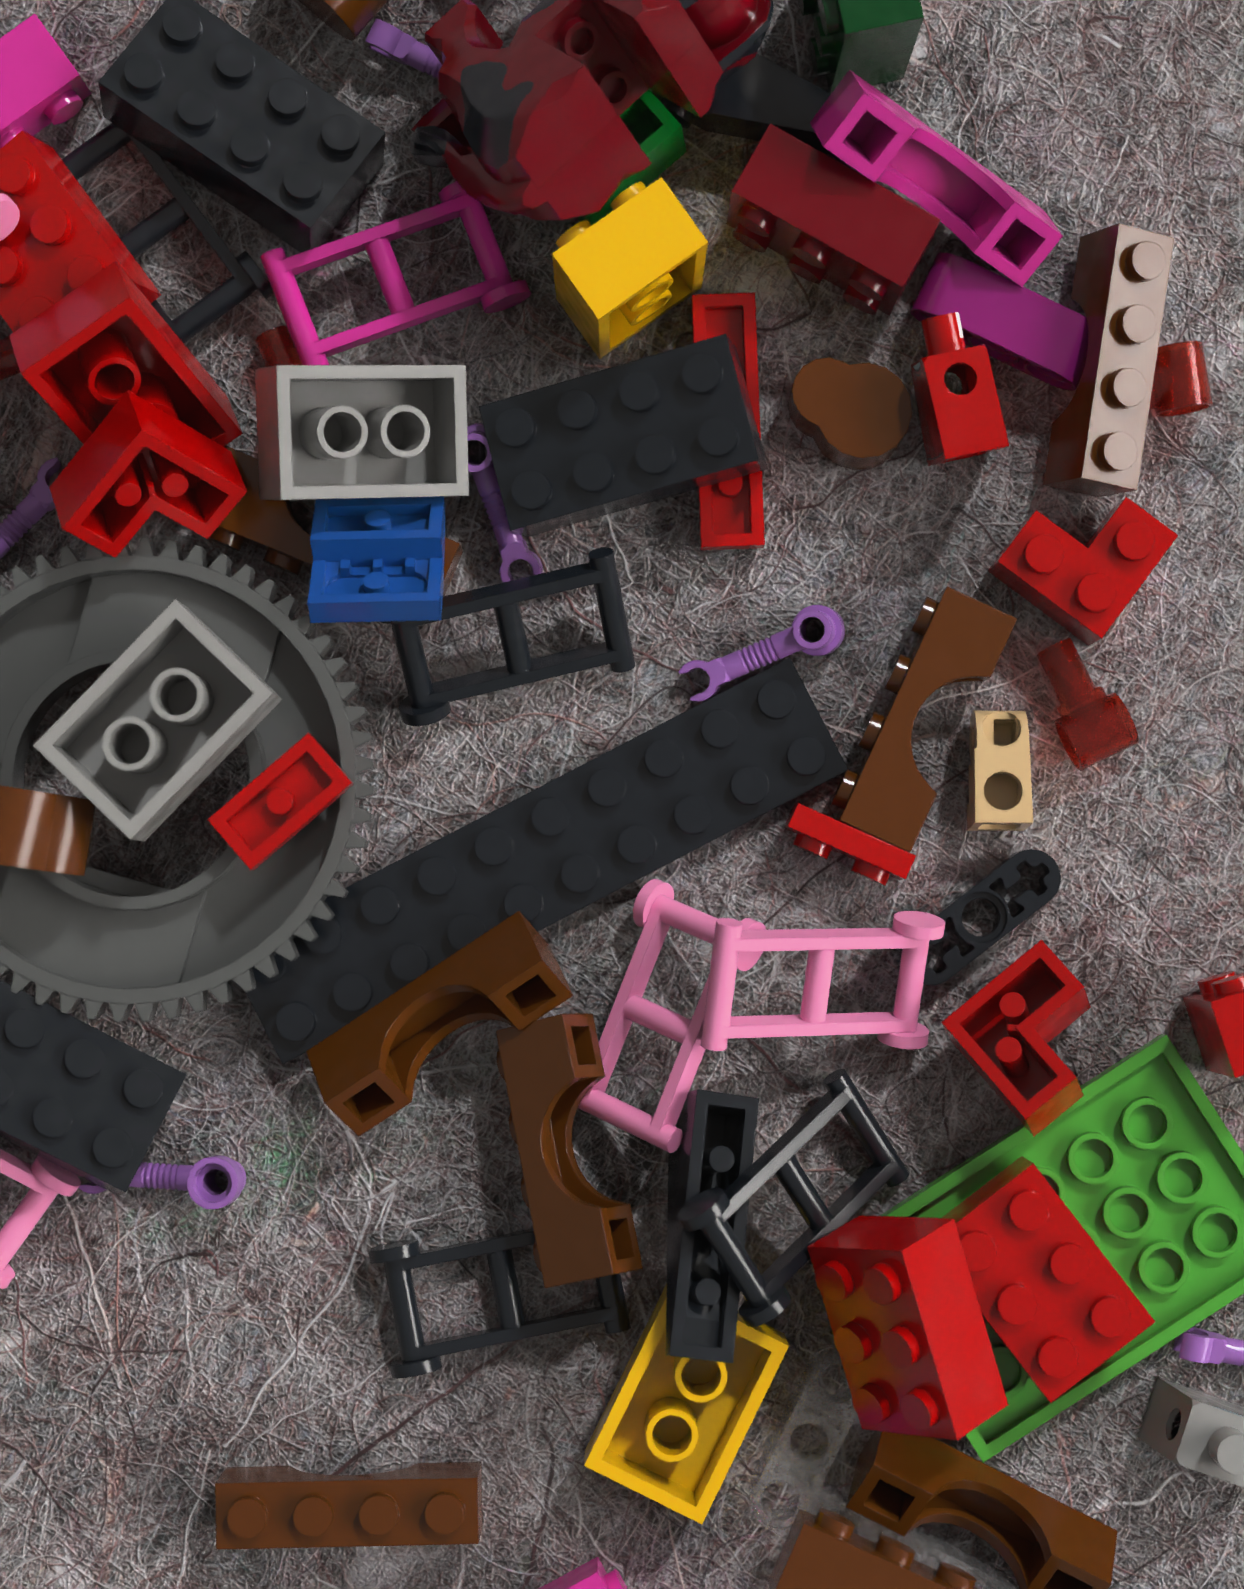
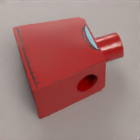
M959 312L921 320L928 356L920 358L911 365V373L928 466L984 455L1008 447L1007 432L986 346L978 345L966 348ZM946 372H952L959 377L962 385L960 395L952 393L946 387L944 382Z

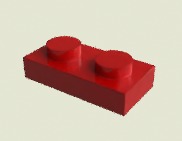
M307 733L207 820L250 870H255L352 787L354 783L313 735Z
M800 803L793 806L784 826L785 829L796 833L792 845L826 860L831 850H834L855 860L851 868L852 872L886 886L890 876L898 880L906 879L916 857L914 854Z

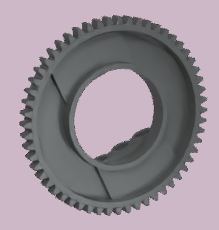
M141 537L135 555H132L128 544L114 558L111 555L106 556L105 552L87 543L85 560L81 561L72 548L65 546L61 548L59 568H56L47 557L39 555L35 557L37 577L32 578L25 570L16 566L11 569L15 589L10 591L0 584V786L24 789L25 763L28 750L40 722L49 709L72 687L95 674L106 671L175 599L189 608L282 698L281 702L243 740L249 763V783L307 733H310L351 779L354 785L255 870H250L228 845L218 859L204 872L189 882L171 890L148 882L105 872L87 865L85 876L0 865V979L13 971L10 991L15 994L21 990L27 991L36 983L35 1003L39 1005L49 1004L57 993L60 992V1012L65 1014L74 1013L84 999L87 1019L93 1020L101 1018L108 1003L110 1004L114 1022L127 1021L133 1004H135L141 1022H148L155 1019L159 1002L168 1019L181 1017L183 997H185L195 1013L207 1010L208 990L221 1004L232 1001L231 981L238 984L245 992H250L256 989L253 972L255 968L269 978L275 977L279 974L274 955L278 953L290 961H295L300 955L293 939L298 936L307 941L314 942L319 937L310 920L313 917L331 921L335 914L325 902V899L328 895L346 898L349 893L337 879L340 872L358 873L360 870V866L347 855L349 849L368 847L369 841L354 831L357 824L374 821V815L360 808L359 801L377 795V788L361 782V774L376 769L377 761L359 755V749L374 742V737L371 733L355 731L354 728L355 724L368 716L367 709L364 706L347 705V701L360 690L358 684L355 681L337 682L336 679L348 667V664L343 657L324 660L325 655L334 642L327 634L309 640L317 624L310 623L309 614L292 621L299 604L296 599L289 595L273 604L278 585L268 578L253 590L256 571L245 564L231 577L232 560L224 554H220L207 568V551L201 546L195 545L183 561L181 545L175 540L168 539L159 557L154 541L149 537Z

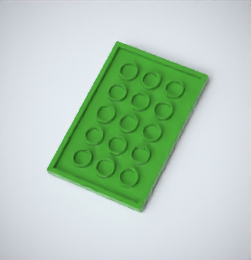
M1160 1034L1081 1085L1084 1096L1035 1137L1023 1124L1019 1125L880 1215L942 1218L1019 1157L1023 1156L1035 1164L1155 1320L1154 1324L1050 1403L984 1319L1008 1405L966 1434L982 1462L987 1461L1244 1294V1154L1166 1034Z

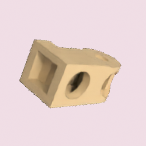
M973 710L969 735L971 765H969L967 831H1025L1033 824L1030 743L1026 712Z

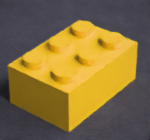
M662 177L648 187L642 181L631 185L611 202L610 206L613 209L611 213L591 225L588 219L575 224L556 241L559 249L552 253L556 299L599 359L702 288L708 241Z
M666 1283L585 1449L584 1466L703 1524L788 1350L789 1344L784 1333L766 1324L756 1327L747 1326L738 1311L733 1363L666 1356Z

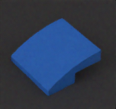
M444 496L315 500L310 537L313 564L307 602L310 623L432 621L442 619L445 562Z

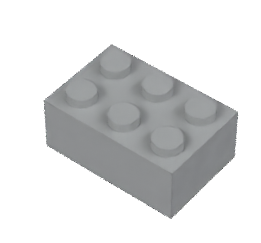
M275 365L255 369L260 500L469 496L466 365Z
M175 599L33 746L130 840L145 842L281 702L282 698L189 608Z

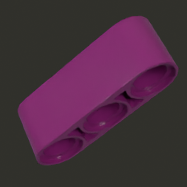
M944 252L936 255L910 309V313L915 319L921 322V320L959 312L965 345L969 347L985 345L988 355L1051 386L1069 391L1076 390L1084 371L1088 352V323L1085 316L1025 287H1021L1017 283L962 257Z

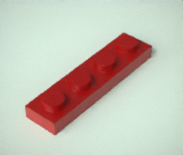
M755 292L694 294L691 297L693 343L726 334L735 344L761 440ZM762 471L698 489L700 550L764 548Z

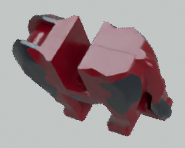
M460 0L425 32V42L442 64L438 72L439 92L443 99L428 111L411 129L414 133L411 135L409 150L420 164L434 168H448L454 179L469 196L492 209L514 215L522 214L534 220H566L600 212L624 179L645 170L652 164L620 118V115L648 89H651L697 117L701 118L711 108L719 85L756 56L770 26L774 11L773 0H542L522 20L509 47L502 49L503 41L478 6L470 0Z

